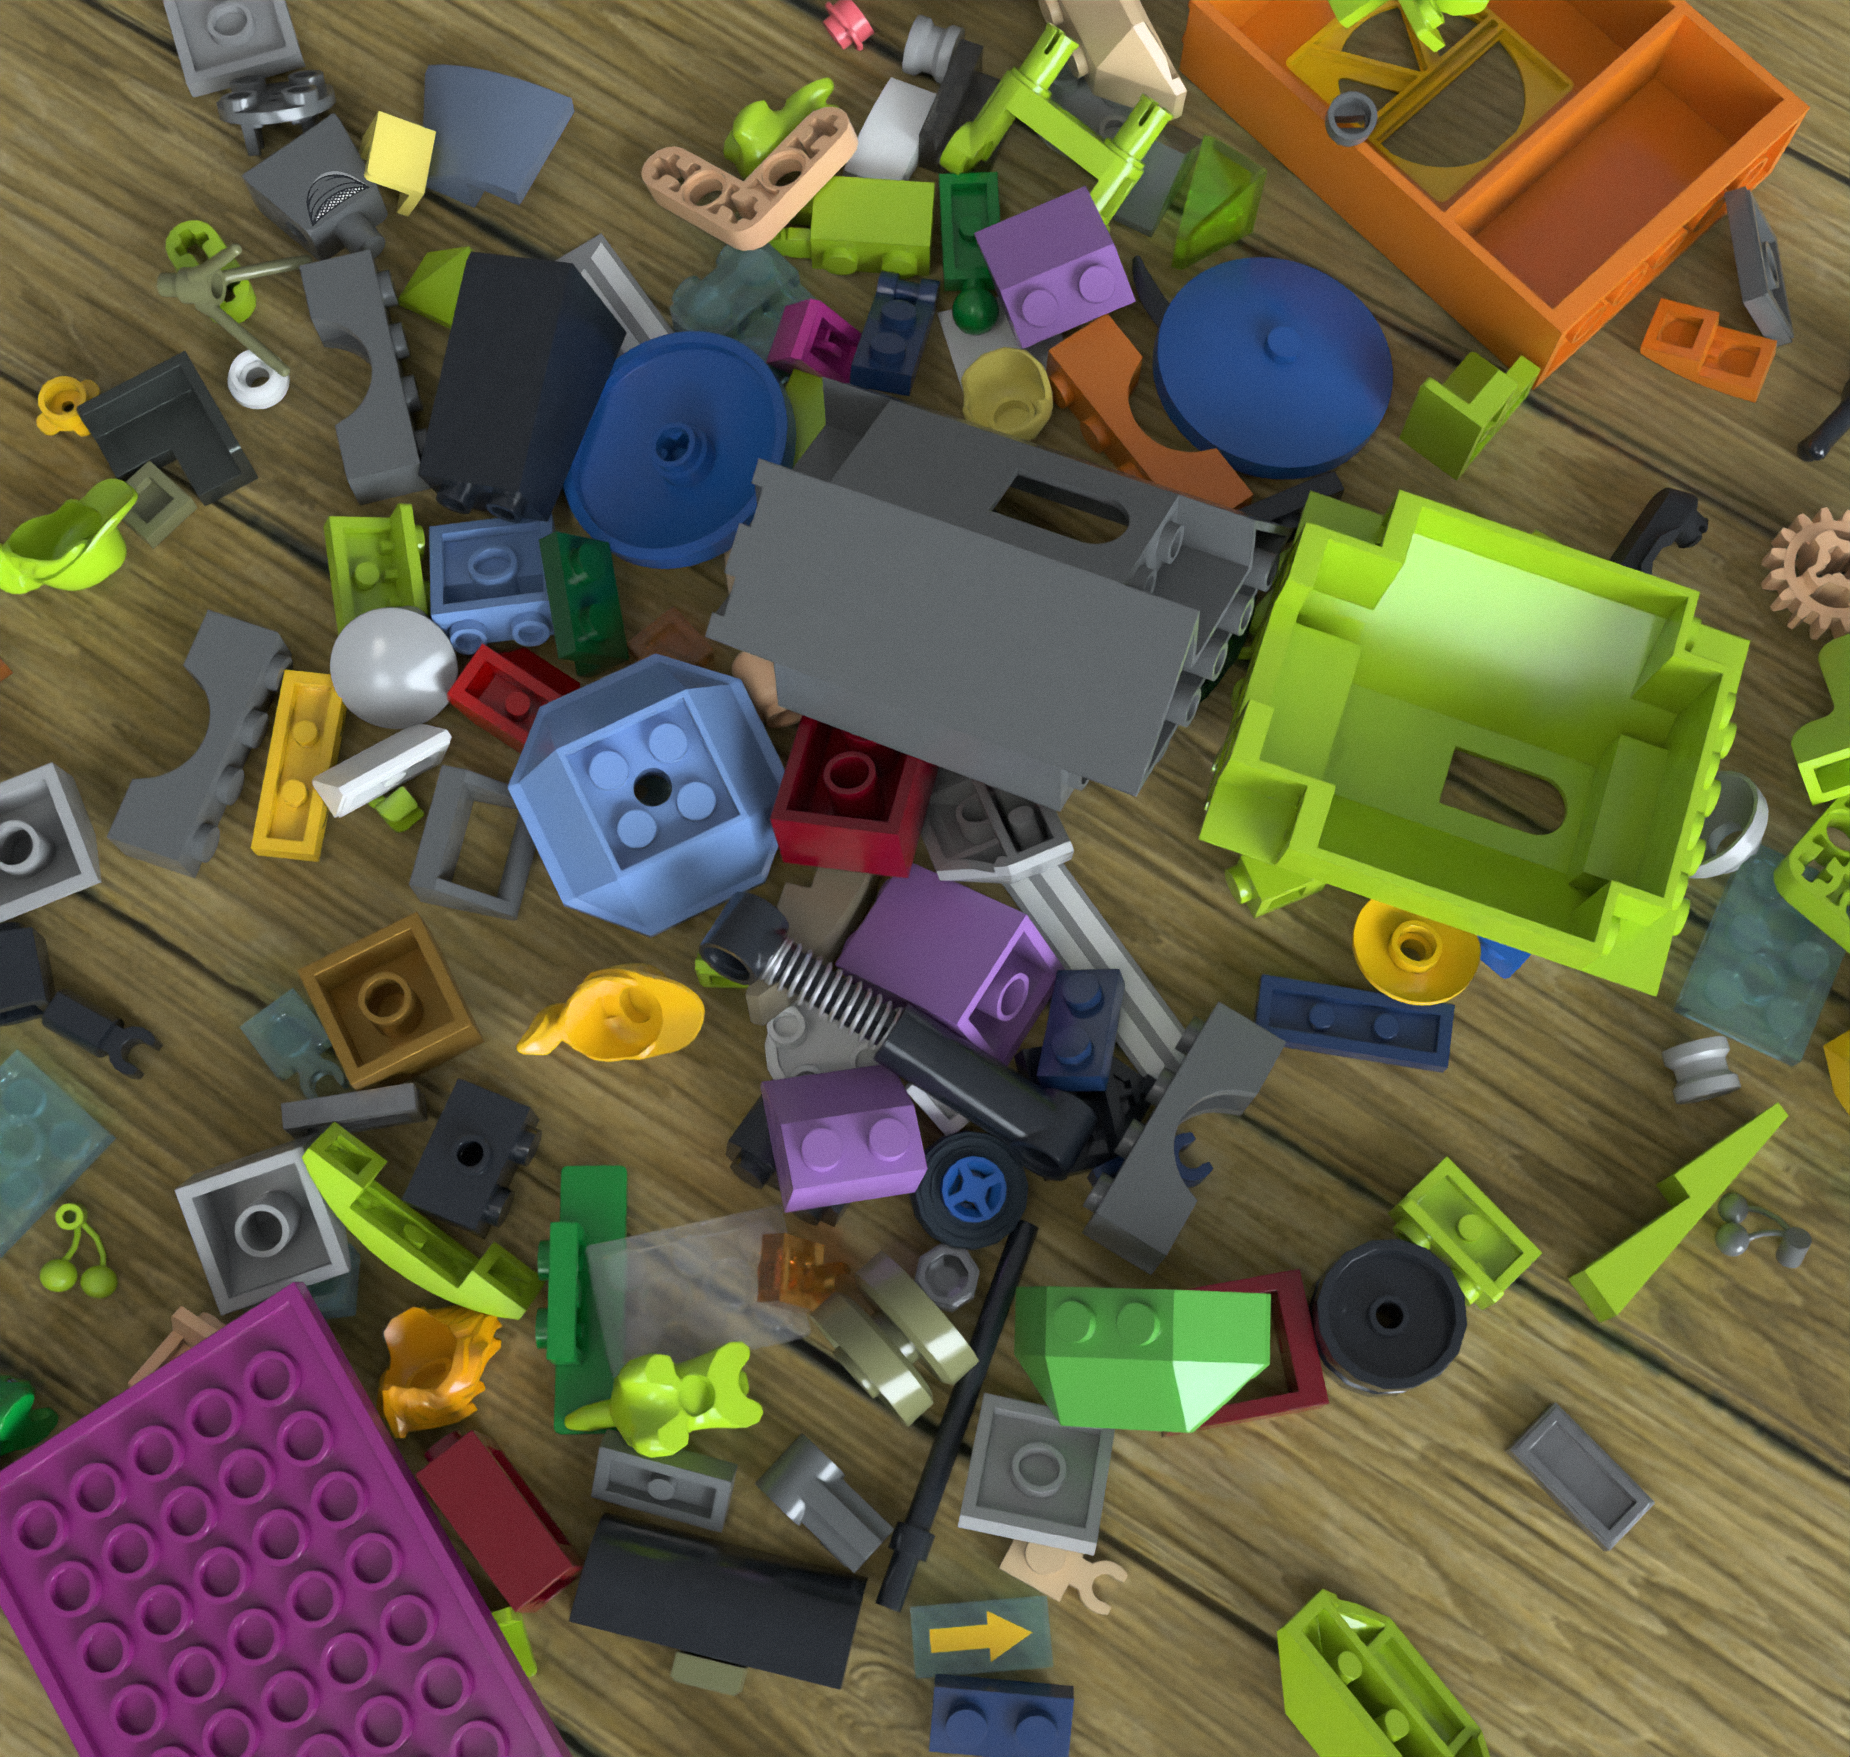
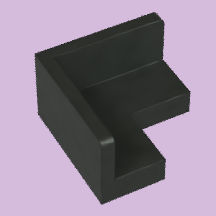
M186 351L84 402L76 408L78 415L96 440L116 478L126 482L149 460L159 469L178 460L204 506H207L258 479L256 472Z

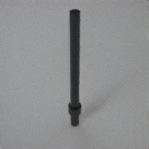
M1019 1220L1016 1228L1008 1235L969 1342V1346L976 1354L979 1362L953 1386L904 1523L897 1521L888 1548L894 1550L875 1603L901 1613L919 1560L927 1561L935 1539V1535L929 1532L1012 1305L1016 1287L1019 1285L1039 1230L1037 1226L1029 1222Z

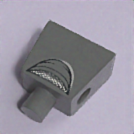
M332 113L242 175L258 210L316 259H330L344 248L350 254L370 249L375 259L385 247V239L375 227L386 219L388 215L376 183L370 182L364 177L366 165L335 113Z

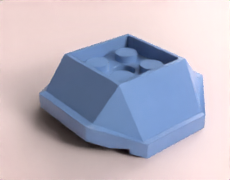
M653 654L540 706L507 788L563 905L652 938L729 901L736 892H748L765 884L778 848L770 816L785 769L741 679L659 654ZM649 775H657L664 778L672 789L669 799L665 803L654 807L642 804L634 795V789L639 780Z

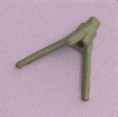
M233 243L200 265L182 267L177 273L159 274L157 289L162 297H178L183 304H194L196 310L216 321L279 375L286 377L290 374V367L220 308V304L225 299L226 286L230 283L299 269L300 265L313 262L310 255L287 257L220 270L242 252L241 246Z

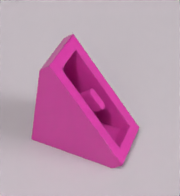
M807 299L785 306L766 364L792 374L793 369H797L821 378L823 376L843 383H849L851 364L862 333L822 301Z

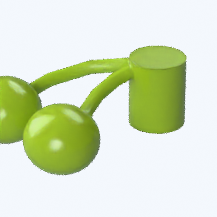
M77 1202L64 1204L57 1210L55 1219L62 1229H74L72 1245L64 1257L51 1260L41 1268L40 1281L46 1289L53 1292H64L74 1286L78 1273L75 1266L69 1260L78 1248L82 1227L95 1241L100 1255V1265L92 1266L82 1274L80 1279L81 1288L85 1294L92 1298L108 1297L116 1290L118 1278L116 1273L106 1266L107 1255L100 1236L86 1223L88 1212L82 1204Z

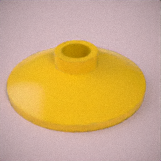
M1370 899L1362 908L1352 932L1354 957L1366 979L1383 994L1407 1004L1434 1005L1454 998L1469 985L1480 963L1481 945L1477 935ZM1411 948L1415 950L1420 956V961L1408 958L1400 949Z

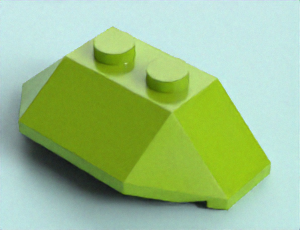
M1322 1589L1309 1599L1277 1631L1285 1714L1320 1757H1490L1480 1727L1390 1617L1360 1604L1340 1600L1336 1594Z

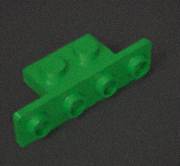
M622 1165L563 1167L561 1170L560 1222H550V1240H540L538 1246V1277L540 1281H548V1308L537 1309L535 1325L537 1349H546V1359L555 1365L554 1430L560 1435H603L607 1429L618 1431L617 1427L594 1431L570 1430L564 1425V1419L569 1413L582 1406L610 1399L614 1378L624 1366L628 1171Z

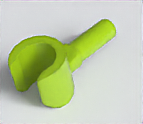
M400 786L387 798L381 795L368 802L369 806L375 809L389 827L397 833L406 831L425 815L416 800L403 786Z

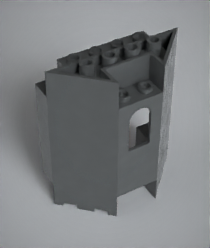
M822 376L826 425L795 466L789 469L761 458L758 459L751 482L755 484L757 508L750 525L743 523L738 525L724 572L734 576L735 581L729 596L716 612H712L705 637L774 662L778 706L1053 810L1060 812L1073 790L1082 791L1089 780L1137 797L1154 766L1163 758L1179 725L1188 727L1192 722L1201 698L1200 688L1205 680L1215 681L1219 676L1227 656V642L1232 634L1241 636L1247 628L1253 612L1256 593L1258 590L1267 592L1271 587L1279 566V554L1294 528L889 394ZM1010 486L1128 526V528L1119 538L1113 541L1089 544L993 512V510Z

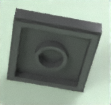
M1745 186L1726 192L1724 196L1743 304L1763 336L1777 340L1776 347L1792 343L1794 333L1777 237L1750 189L1747 190Z

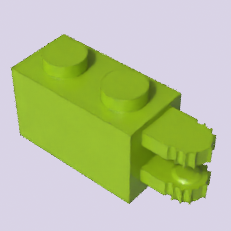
M833 176L788 222L793 225H808L811 228H783L764 247L770 251V254L773 253L775 256L809 258L812 260V269H824L835 275H849L855 271L881 273V270L899 273L900 279L911 278L915 275L929 276L934 223L935 182Z

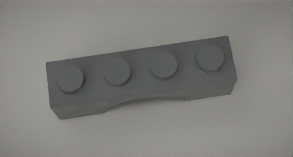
M370 249L300 265L299 268L310 317L323 346L349 351L364 359L372 367L371 383L364 400L352 414L335 425L346 478L359 505L431 489L418 475L428 430L427 428L417 430L413 413L423 411L424 409L414 374L405 376L401 363L402 359L411 358V353L402 322L392 324L389 307L398 306L399 302L390 270L379 272Z
M207 610L183 666L199 687L206 692L210 706L208 730L198 750L177 769L156 777L132 779L107 835V838L126 856L192 878H196L202 862L207 863L213 857L220 838L219 822L226 806L233 805L240 796L245 778L242 769L251 749L258 748L266 736L269 725L267 712L275 693H280L284 670H293L292 653L278 632Z
M1219 1001L1206 1021L1194 1015L1174 1048L1185 1055L1175 1072L1164 1066L1145 1098V1101L1155 1106L1145 1124L1134 1118L1114 1151L1115 1154L1124 1158L1114 1178L1102 1172L1082 1206L1093 1212L1083 1229L1082 1234L1151 1275L1167 1256L1198 1201L1185 1185L1176 1165L1174 1140L1177 1127L1186 1120L1201 1114L1225 1113L1241 1116L1258 1094L1283 1050L1286 1041Z

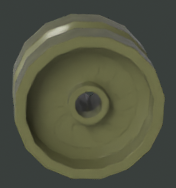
M881 1250L854 1274L857 1289L874 1310L871 1316L847 1294L835 1291L809 1317L835 1348L832 1353L858 1384L873 1399L877 1396L908 1427L934 1403L932 1390L913 1366L917 1360L938 1381L951 1385L960 1380L979 1360L963 1336L929 1296L891 1257Z

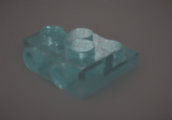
M769 243L756 250L747 251L735 249L727 244L716 259V265L718 266L703 280L696 275L688 277L675 290L672 296L674 304L670 307L673 328L675 332L704 331L730 337L753 350L766 363L785 306L807 299H817L800 284L799 271ZM768 365L782 384L790 378V373Z

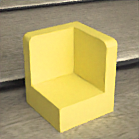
M378 111L361 141L359 154L362 159L367 161L364 177L370 182L399 191L396 213L408 217L425 193L436 131Z

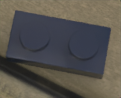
M1120 969L1057 970L1037 1072L1038 1081L1043 1089L1107 1091L1125 989V982Z
M935 1674L929 1752L985 1757H1069L1074 1686Z

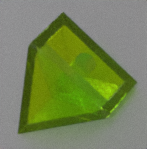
M1204 135L1176 237L1171 264L1172 268L1183 270L1253 233L1268 170L1215 137Z

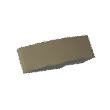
M818 867L811 888L786 882L777 905V909L786 917L789 923V931L786 936L789 935L790 939L793 938L796 944L802 943L801 951L803 953L812 950L811 958L814 960L818 956H822V965L825 966L827 963H833L843 950L847 938L857 929L866 914L882 875ZM758 978L755 983L748 986L745 994L751 1023L764 1026L792 1005L798 996L794 994L788 998V989L784 988L782 991H778L777 982L774 985H768L764 983V979L760 980Z

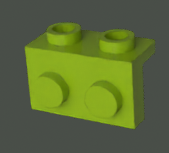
M398 503L390 517H328L323 529L338 636L345 626L357 616L377 608L414 606L424 611L428 618L431 616L430 582L423 581L420 563L425 550L424 531L421 525H415L412 504Z
M1447 1156L1387 1213L1397 1223L1393 1227V1232L1397 1238L1431 1251L1451 1269L1464 1294L1465 1305L1470 1306L1474 1302L1481 1310L1495 1304L1504 1295L1503 1292L1542 1254L1518 1227Z

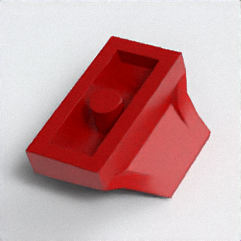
M482 643L447 692V700L474 724L521 754L540 706L579 689L580 683L525 647L510 652L496 653Z

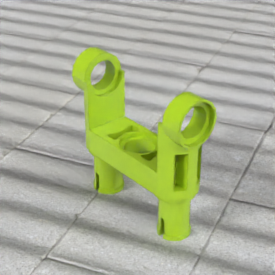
M1048 22L1045 26L1046 29L1020 68L1013 66L1011 70L1008 69L973 122H966L953 135L941 155L940 165L956 175L971 173L981 159L987 162L1017 117L1099 180L1090 195L1110 233L1111 228L1108 226V223L1144 173L1143 168L1146 164L1142 161L1143 157L1174 115L1166 108L1159 107L1160 104L1142 93L1139 97V102L1113 139L1110 137L1104 139L1050 98L1052 92L1049 90V87L1080 44L1072 37H1067L1066 33L1057 26Z

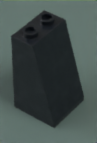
M470 252L465 264L418 475L437 493L436 500L445 508L460 514H469L472 509L486 511L502 520L513 523L520 522L522 518L548 522L627 334L573 263Z

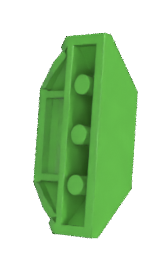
M1060 1286L1016 1287L1014 1355L1061 1426L1193 1433L1224 1406L1251 1378H1255L1270 1365L1271 1294L1173 1289Z

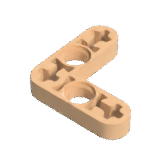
M823 107L808 115L744 181L693 153L676 146L663 148L651 155L644 163L641 175L651 196L660 206L735 249L753 251L770 242L844 166L857 150L858 138L846 112L837 107ZM793 171L801 172V175L794 182L785 186H776L777 181L784 175ZM681 176L684 179V183L682 184V186L677 180ZM713 191H722L721 195L712 203L697 206L699 200L706 194ZM737 211L742 217V219H740L739 221H737L735 217V213Z

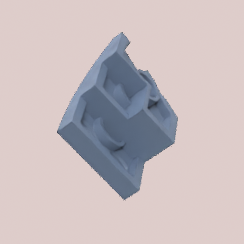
M445 64L428 65L425 73L423 127L436 131L426 187L473 208L476 207L484 191L520 206L575 112L572 98L545 87L488 70Z

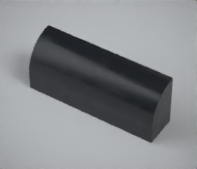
M605 1512L598 1523L586 1556L569 1622L841 1690L868 1577Z

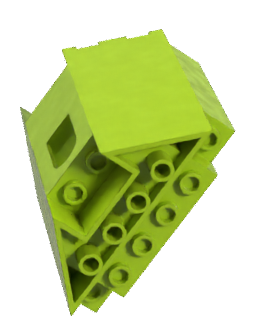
M1399 489L1385 514L1381 515L1310 490L1291 549H1287L1272 588L1266 614L1259 627H1257L1249 649L1254 651L1225 741L1213 759L1211 770L1214 771V775L1207 791L1204 810L1207 811L1200 829L1199 840L1657 997L1672 937L1677 936L1681 932L1689 914L1690 900L1684 898L1688 886L1689 876H1693L1696 873L1705 853L1706 841L1699 837L1705 817L1712 813L1720 795L1721 781L1714 778L1719 768L1720 759L1725 758L1735 738L1737 725L1729 720L1735 707L1736 694L1751 640L1701 624V618L1694 616L1700 591ZM1339 728L1346 739V752L1338 764L1329 767V762L1338 755L1340 750V741L1336 735ZM1454 750L1540 778L1552 784L1561 794L1565 806L1564 819L1559 828L1549 834L1534 835L1439 803Z

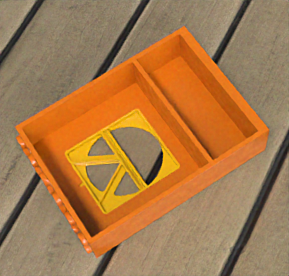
M1189 0V15L1186 31L1182 37L1183 50L1179 67L1181 73L1509 369L1521 355L1541 368L1531 388L1532 390L1536 389L1727 214L1724 193L1745 186L1747 190L1750 189L1752 191L1772 173L1810 109L1804 101L1685 0H1490L1481 12L1461 15L1478 25L1441 57L1438 51L1433 52L1416 36L1398 0L1387 1L1348 29L1338 22L1328 0ZM1398 8L1401 12L1420 71L1343 52L1342 49L1351 34L1365 21L1379 13ZM1497 42L1502 44L1511 56L1520 74L1524 90V110L1517 131L1486 159L1458 167L1425 166L1402 159L1392 154L1382 145L1387 138ZM1347 79L1399 93L1377 112L1376 125L1370 136L1363 143L1345 147L1337 145L1328 136L1325 127V116L1332 101L1341 94L1339 80ZM1357 122L1336 123L1339 128H1364V124L1361 126Z

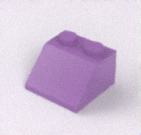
M1086 186L974 233L1017 345L1022 349L1136 302L1114 242Z
M880 1064L761 1082L760 1087L784 1213L914 1193L928 1168L915 1107L898 1075Z

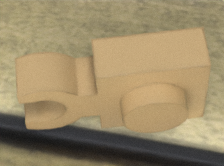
M1013 1539L998 1568L1057 1602H1060L1065 1590L1070 1585L1078 1590L1079 1598L1087 1609L1102 1615H1108L1112 1607L1094 1596L1092 1585L1095 1578L1101 1574H1107L1123 1583L1128 1576L1127 1572L1120 1565L1105 1560L1091 1563L1082 1558L1083 1553Z

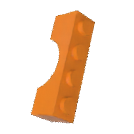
M1108 313L1100 316L1048 350L1046 373L1053 392V401L1062 409L1068 406L1080 421V430L1087 444L1098 454L1104 452L1114 464L1116 470L1236 510L1251 505L1254 494L1217 448L1198 452L1173 450L1152 440L1138 426L1130 409L1129 398L1138 386L1143 356Z

